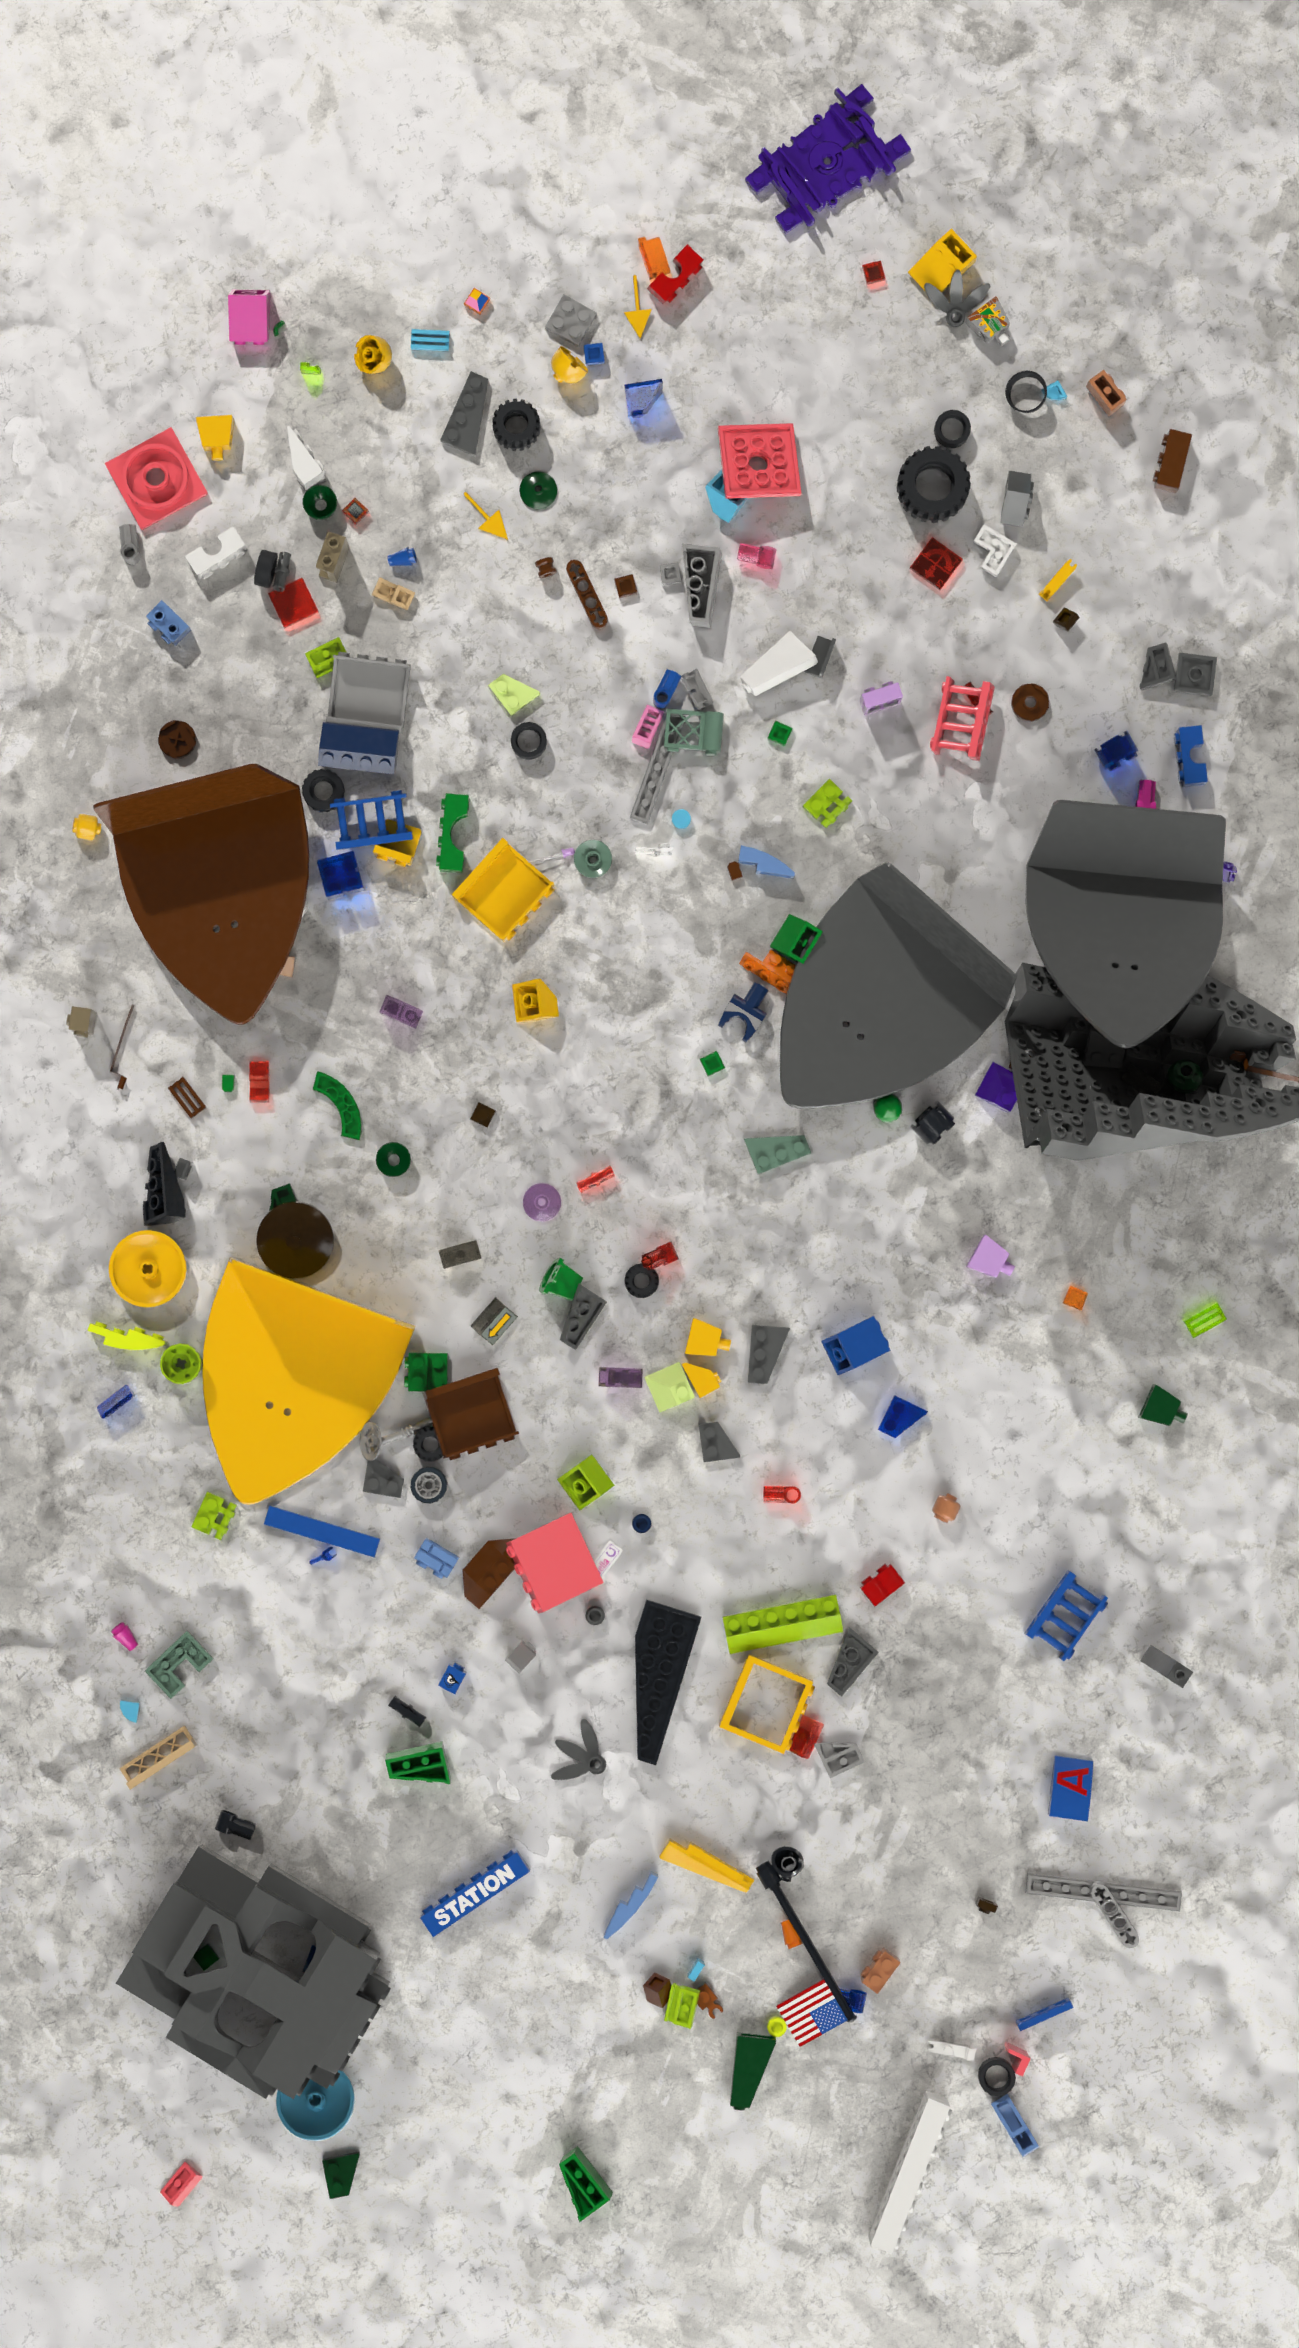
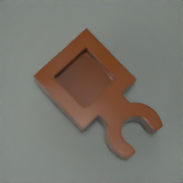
M704 1982L697 1988V1990H700L697 2004L702 2011L707 2007L709 2009V2016L715 2019V2015L712 2013L713 2009L717 2008L722 2013L723 2008L720 2004L714 2002L718 1997L707 1983Z

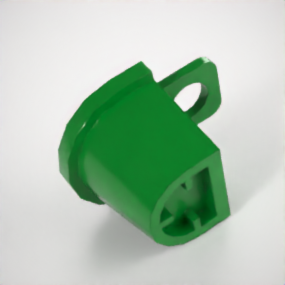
M557 1258L546 1271L541 1281L539 1292L543 1294L550 1293L571 1301L583 1277L564 1264L562 1258Z

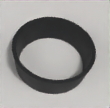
M1026 370L1016 373L1006 385L1005 395L1007 402L1013 409L1022 413L1037 411L1046 400L1047 385L1045 380L1033 371ZM1025 377L1037 379L1043 385L1045 391L1042 402L1031 410H1020L1011 401L1013 385Z

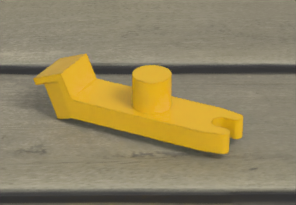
M1071 559L1061 567L1038 594L1046 602L1076 569L1077 564H1074L1072 567L1070 566Z

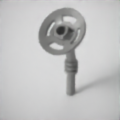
M426 1418L414 1425L409 1424V1427L405 1426V1429L401 1428V1431L381 1437L380 1429L376 1423L367 1422L360 1434V1449L363 1457L369 1461L375 1460L383 1444L404 1437H411L412 1434L415 1435V1432L432 1425L431 1418ZM367 1445H368V1447H370V1449H371V1452H370V1453H369V1451H368V1449H367Z

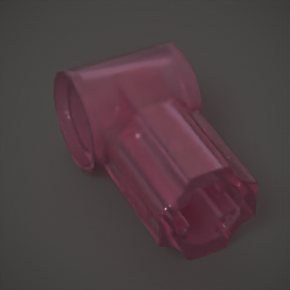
M740 543L737 560L756 564L760 568L773 569L777 550L769 546L756 547Z

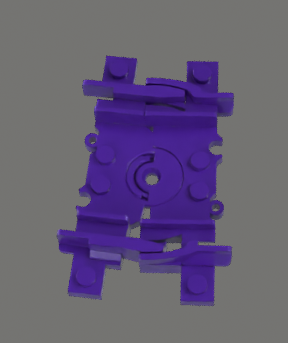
M863 84L859 85L847 96L837 87L834 94L844 105L843 109L836 102L829 106L824 119L819 114L815 115L813 118L814 125L807 127L798 136L790 137V141L793 143L791 147H787L782 143V148L779 146L772 154L763 147L758 156L762 165L745 178L747 184L756 194L772 183L784 197L789 208L775 216V220L785 234L803 222L808 227L815 224V219L808 210V206L816 213L825 209L826 203L831 208L836 207L837 198L843 197L855 188H862L860 179L866 178L870 183L871 178L882 170L887 176L893 174L896 171L893 163L911 152V148L901 134L886 144L881 137H877L874 131L875 122L862 110L874 100ZM857 115V117L859 118L858 121L854 122V124L849 121L852 117ZM864 138L867 140L866 143L859 144L858 149L852 146L845 151L843 150L851 142L856 145ZM824 159H830L831 163L825 164Z

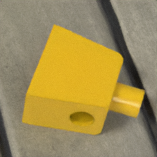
M233 416L196 417L204 451H211L213 461L223 460V450H231Z
M693 1318L685 1354L716 1356L717 1349L729 1351L731 1340L721 1338L722 1329Z

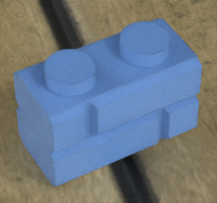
M428 1538L424 1540L414 1557L417 1560V1565L424 1569L428 1566L434 1570L433 1574L441 1579L443 1577L448 1578L460 1558Z

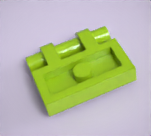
M828 779L803 805V808L816 820L822 815L825 819L821 822V825L827 828L836 821V818L842 812L848 809V805L852 800L848 796L843 801L840 800L838 797L843 791L833 781ZM832 803H835L837 807L829 813L826 809Z
M207 1492L191 1527L210 1535L212 1528L216 1529L215 1538L222 1540L223 1535L229 1529L227 1526L231 1518H234L237 1504L230 1502L228 1507L225 1508L223 1507L224 1498ZM219 1512L224 1514L220 1524L215 1522Z

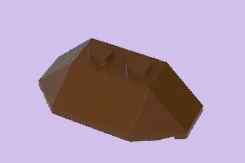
M516 1538L488 1540L463 1569L464 1595L478 1609L484 1605L515 1569L514 1565L516 1564L506 1551V1543Z

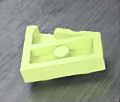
M502 674L488 685L510 716H513L541 695L538 690L505 674Z

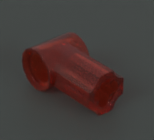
M671 1241L657 1247L656 1250L642 1255L641 1263L649 1271L660 1265L664 1266L674 1262L679 1257Z
M764 1486V1503L794 1504L801 1498V1491L796 1486ZM794 1489L798 1492L796 1500L788 1499L787 1492Z

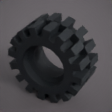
M636 1264L626 1272L625 1287L631 1295L637 1298L649 1297L658 1288V1274L648 1264ZM644 1273L649 1277L647 1287L638 1288L635 1285L634 1278L637 1274Z
M434 1427L421 1429L413 1440L415 1454L427 1462L439 1460L443 1457L439 1443L437 1449L433 1452L426 1451L423 1447V1442L427 1437L437 1439Z

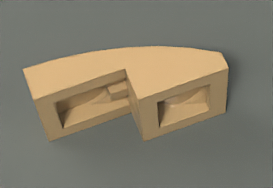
M379 577L371 595L389 604L408 610L415 592Z

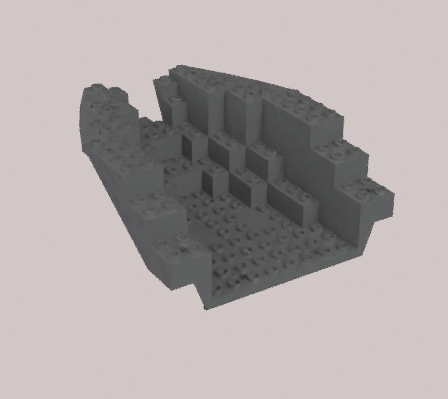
M1022 962L1017 970L1014 983L1015 996L1004 1022L1025 1148L1040 1145L1041 1152L1044 1155L1080 1161L1201 1140L1218 1142L1242 1138L1299 1122V1087L1285 1085L1281 1092L1264 1088L1261 1080L1268 1075L1246 1071L1243 1061L1230 1060L1231 1055L1235 1054L1234 1050L1244 1052L1249 1066L1276 1072L1296 1060L1293 1048L1296 1036L1293 1025L1217 979L1207 975L1192 999L1175 1017L1142 1043L1131 1048H1124L1125 1054L1122 1068L1085 1066L1083 1064L1089 1028H1093L1099 1034L1101 1033L1070 1003L1046 967ZM1179 1060H1190L1201 1068L1203 1079L1196 1091L1180 1093L1169 1085L1167 1074L1173 1063ZM1189 1068L1181 1069V1073L1185 1076L1192 1074Z

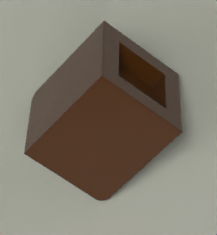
M654 1972L643 1985L646 2000L663 2008L669 1999L671 1983L670 1979Z

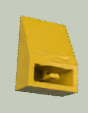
M951 228L908 271V274L924 291V285L930 283L943 292L950 286L955 270H960L962 275L976 262L977 255Z

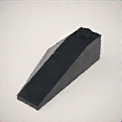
M160 1142L151 1146L149 1150L147 1171L150 1173L149 1182L145 1184V1189L148 1190L147 1201H143L144 1226L170 1224L186 1218L184 1198L165 1143Z

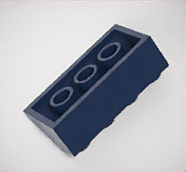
M323 722L318 766L394 775L397 766L399 730Z

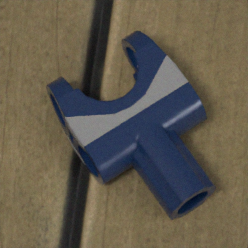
M754 982L744 999L734 994L726 1006L718 1026L723 1028L725 1023L732 1018L742 1019L746 1024V1034L742 1041L747 1043L767 1015L766 1012L759 1009V1006L769 990Z

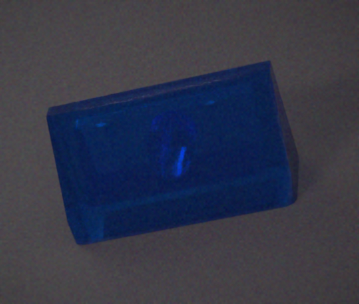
M128 1385L123 1386L97 1407L102 1419H106L135 1397L134 1392Z

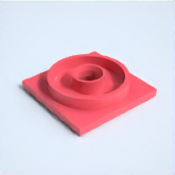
M793 423L718 426L725 499L801 495ZM754 457H760L765 460L767 468L756 471L751 468L749 461Z
M172 427L105 463L141 530L208 495ZM153 468H159L164 472V480L159 485H151L147 482V473Z

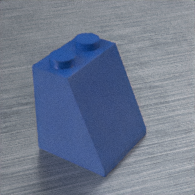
M874 1316L821 1341L837 1375L853 1370L891 1351L889 1342L884 1337L880 1324Z

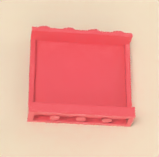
M572 1513L565 1514L506 1543V1551L516 1564L514 1565L515 1571L519 1576L521 1575L523 1588L532 1599L530 1601L531 1606L538 1613L545 1612L604 1583Z

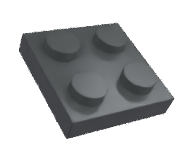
M1179 652L1176 668L1177 680H1175L1174 691L1212 696L1217 657Z

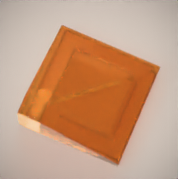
M1070 1286L1063 1304L1082 1311L1088 1293Z

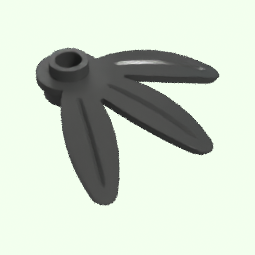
M955 270L950 283L949 302L944 294L930 283L924 285L928 298L937 308L946 313V321L952 327H959L964 323L965 313L976 307L991 287L989 283L980 285L962 302L963 280L960 270ZM953 314L958 315L959 318L957 321H953Z
M586 1719L581 1720V1734L587 1752L572 1742L560 1739L555 1741L556 1746L562 1752L581 1763L568 1765L551 1774L553 1780H569L582 1776L589 1771L593 1774H601L605 1771L606 1760L601 1755H598L597 1737ZM596 1761L600 1762L599 1768H595L594 1766Z

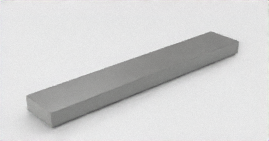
M670 714V721L675 727L683 721L678 714ZM666 716L630 815V819L647 825L673 752L667 751V748L664 747ZM683 724L677 728L679 732H681ZM675 731L669 735L668 743H677L679 735Z

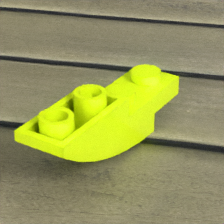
M96 1321L95 1324L90 1323L87 1330L104 1336V1345L120 1349L146 1350L167 1345V1341L163 1340L164 1336L156 1333L150 1336L145 1334L146 1330L135 1327L134 1330L129 1329L127 1335H124V1330L115 1327L114 1330L106 1328L107 1324Z

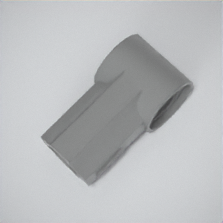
M124 524L119 526L120 553L127 564L135 565L141 557L138 548L136 525ZM129 551H135L132 557H126Z

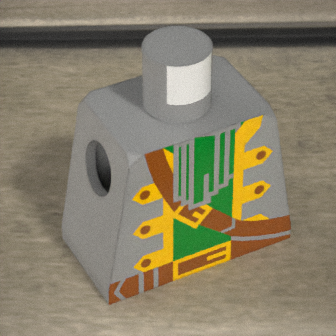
M996 296L967 317L965 323L986 343L996 339L1000 346H1003L1010 340L1004 332L1009 328L1010 322Z

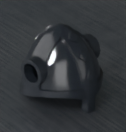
M780 1847L771 1856L773 1868L781 1875L782 1881L791 1882L792 1877L796 1876L804 1868V1859L795 1848Z

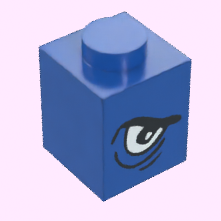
M458 1663L449 1664L438 1686L456 1694L467 1673L464 1671L465 1667Z

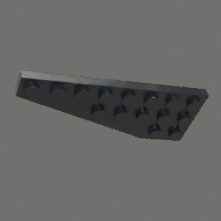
M647 1599L635 1634L637 1758L640 1761L656 1765L702 1616Z

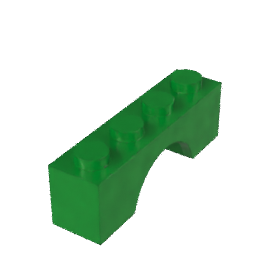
M446 793L445 798H442L441 810H444V817H440L439 828L443 829L442 836L438 837V847L441 848V854L437 855L436 866H439L440 872L463 874L465 854L452 843L451 832L459 820L468 817L469 795Z

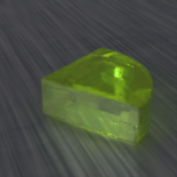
M300 362L302 374L321 375V368L318 365L310 366V363Z

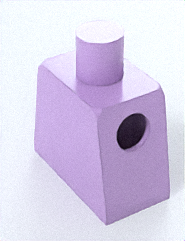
M983 1235L966 1266L969 1269L992 1277H997L1000 1271L1010 1276L1015 1268L1014 1265L1006 1261L1009 1253L987 1235Z

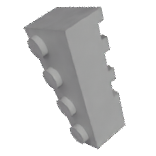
M682 543L689 621L692 626L711 628L722 552L717 547Z

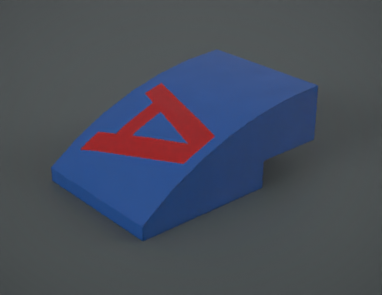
M1054 1756L1049 1793V1816L1088 1822L1093 1761Z

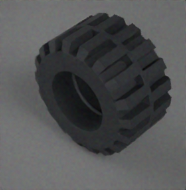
M517 398L513 399V402L507 400L504 405L500 404L498 406L499 409L495 410L492 419L494 436L498 439V443L500 445L503 444L506 449L511 448L512 451H516L519 448L522 451L526 446L530 448L531 443H535L537 436L539 437L540 418L537 410L532 407L531 403L528 402L527 404L523 399L517 401ZM520 416L524 418L528 423L527 428L519 434L510 433L505 428V424L511 417Z

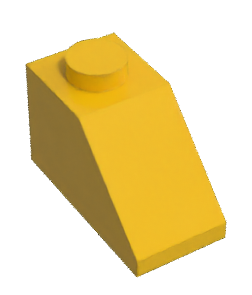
M685 1362L682 1364L699 1398L720 1388L719 1383L722 1381L717 1372L712 1373L709 1369Z

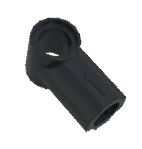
M221 1810L215 1830L251 1840L256 1823L239 1818L232 1812Z

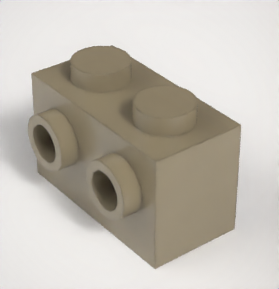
M72 1006L71 1015L68 1014L66 1025L69 1026V1030L74 1032V1035L88 1038V1034L94 1035L97 1012L89 1008Z

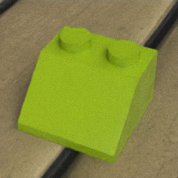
M592 1454L557 1479L579 1511L615 1486Z

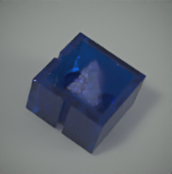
M354 851L316 860L328 900L345 896L344 892L346 891L348 895L365 891Z

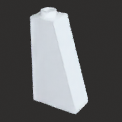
M789 631L740 676L741 686L747 693L752 692L757 696L813 667L818 663L816 655Z

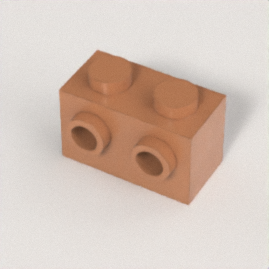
M1105 370L1091 378L1086 385V388L1108 417L1123 407L1127 400L1123 391L1118 389L1111 375L1107 374Z
M884 1947L881 1951L878 1950L875 1953L869 1967L866 1966L861 1973L862 1983L877 1994L901 1963L899 1958Z

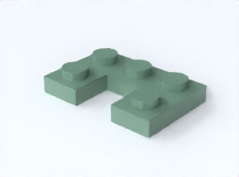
M188 1630L145 1670L149 1677L170 1699L186 1686L173 1672L176 1667L187 1659L200 1672L214 1659Z

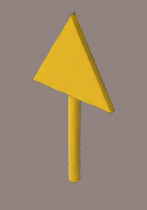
M634 275L636 311L624 312V314L641 339L652 309L640 310L637 276Z
M464 492V496L487 519L478 529L508 540L500 511H496L489 517L470 495Z

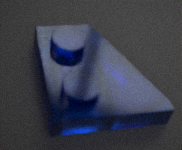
M894 1395L877 1430L896 1438L925 1416L928 1411Z

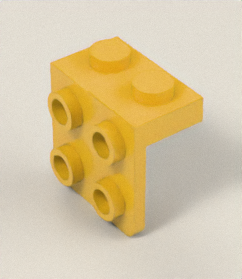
M387 819L385 821L386 831H389V834H395L398 829L397 821ZM405 824L408 832L412 831L413 839L375 845L374 855L382 861L387 862L388 859L395 861L394 864L398 866H411L421 837V830Z

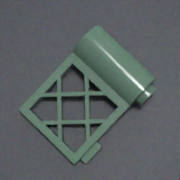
M667 709L664 747L670 752H679V749L704 751L705 755L716 756L717 753L721 752L724 714L713 711L700 712ZM670 714H678L683 721L675 727L670 721ZM692 716H701L700 724L695 728L687 721ZM684 722L692 730L685 737L677 730ZM674 731L681 738L676 744L668 743V737ZM693 732L699 738L698 745H690L686 740Z

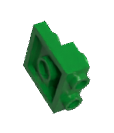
M409 1353V1356L405 1357V1368H408V1376L404 1377V1387H408V1391L425 1392L446 1385L448 1381V1353Z

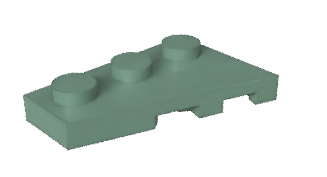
M804 1135L744 1139L757 1174L811 1154Z

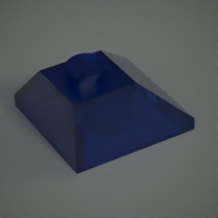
M662 379L624 385L628 417L641 418L643 414L648 413L662 394Z

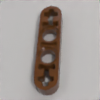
M571 560L566 567L570 581L591 625L595 629H603L608 623L604 608L583 564L578 560ZM572 565L579 566L578 573L580 576L584 574V577L576 579L575 572H570ZM579 582H587L588 589L580 591L577 587ZM589 598L596 600L597 604L594 608L586 606V601ZM597 611L600 618L604 617L602 620L603 624L595 623L596 616L594 613L592 615L590 613Z

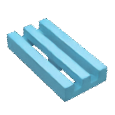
M411 329V350L449 351L450 331ZM416 335L444 336L446 338L416 337ZM415 342L445 343V346L415 344Z

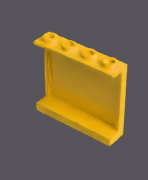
M502 838L453 892L452 897L505 942L506 939L510 941L517 933L514 930L519 925L522 927L528 921L529 917L527 916L531 911L536 912L542 905L540 901L544 897L548 898L555 889L553 887L555 885L554 882L546 878Z

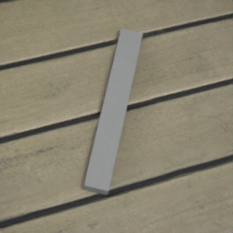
M1027 1873L1025 1893L1095 1902L1091 1895L1090 1887L1096 1881ZM1104 1882L1120 1905L1180 1912L1181 1891ZM1098 1887L1096 1888V1893H1099L1103 1900L1105 1898L1103 1889Z

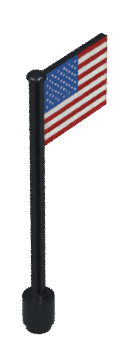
M768 1860L756 1867V1874L765 1890L769 1888L775 1894L824 1978L776 2006L799 2047L846 2021L849 2023L854 2022L857 2019V2015L853 2013L783 1893L779 1883L781 1877Z

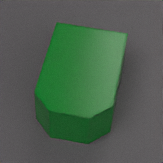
M222 1075V1090L224 1092L231 1093L234 1090L235 1075Z

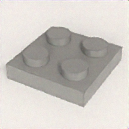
M563 294L545 329L579 347L597 312Z

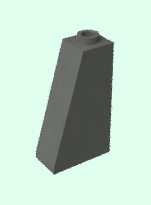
M1152 1645L1149 1646L1140 1660L1181 1688L1185 1686L1193 1671Z

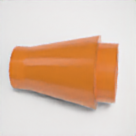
M790 1920L781 1922L784 1942L788 1949L803 1944Z

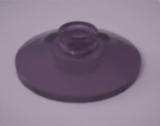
M545 1183L535 1184L526 1191L523 1197V1207L526 1214L533 1220L548 1221L558 1214L561 1207V1197L553 1186ZM541 1198L546 1201L543 1206L538 1204V1200Z

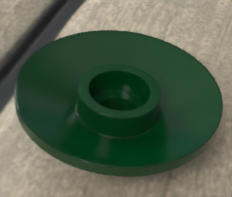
M532 472L525 476L520 484V497L530 508H547L556 499V482L545 472ZM541 486L542 490L537 492L535 491V487Z

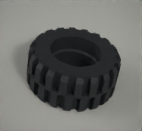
M927 446L922 451L919 449L915 451L902 465L897 480L898 499L900 503H903L904 510L911 512L913 518L919 517L922 522L932 520V523H938V520L944 522L950 516L954 517L964 506L971 486L970 472L966 470L967 465L965 461L961 462V457L957 453L953 455L951 449L946 448L945 451L941 450V446H935V449ZM927 469H938L944 472L951 481L950 493L946 498L937 501L924 498L916 488L918 475Z

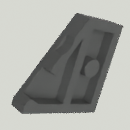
M1166 642L1147 649L1146 663L1143 667V678L1139 686L1141 691L1177 680Z
M718 1422L699 1424L703 1462L740 1458V1454Z

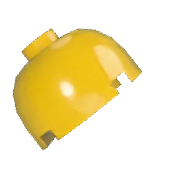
M365 335L356 343L357 354H354V360L360 371L367 374H378L388 368L392 360V351L385 339L379 336Z
M560 346L551 360V368L555 372L553 377L560 383L565 381L566 383L574 384L584 378L588 373V368L578 357L572 356V352L563 346Z

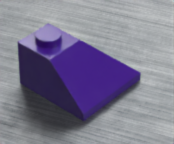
M992 1062L975 1096L1010 1113L1017 1101L1013 1072Z

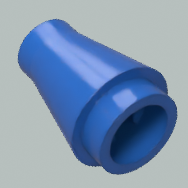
M406 547L387 556L390 566H412L413 563H417L414 548Z

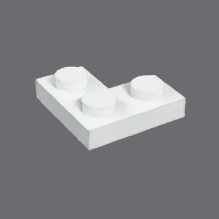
M986 525L982 526L974 540V543L989 551L980 568L997 578L1016 543Z

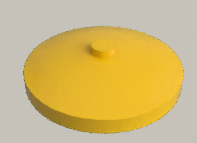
M144 1230L128 1235L115 1247L109 1262V1277L115 1291L125 1301L139 1307H156L169 1302L179 1293L186 1279L187 1264L182 1249L171 1237L157 1231Z

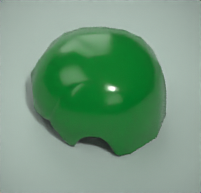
M890 1094L875 1099L873 1110L879 1120L891 1123L896 1121L902 1114V1103L895 1094Z

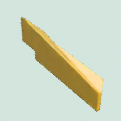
M669 1839L659 1856L662 1860L745 1893L748 1892L754 1882L753 1878L692 1842L685 1848L674 1840Z

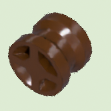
M553 557L543 558L535 562V566L539 569V578L550 577L557 573L556 568L553 567Z

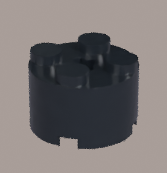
M939 1101L934 1102L936 1105L934 1108L929 1106L916 1118V1126L911 1125L910 1127L926 1144H936L941 1139L940 1134L944 1130L949 1131L955 1125L954 1117Z

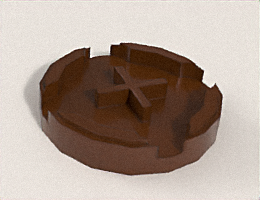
M173 720L161 728L158 744L167 756L181 759L188 756L194 750L196 734L188 723Z

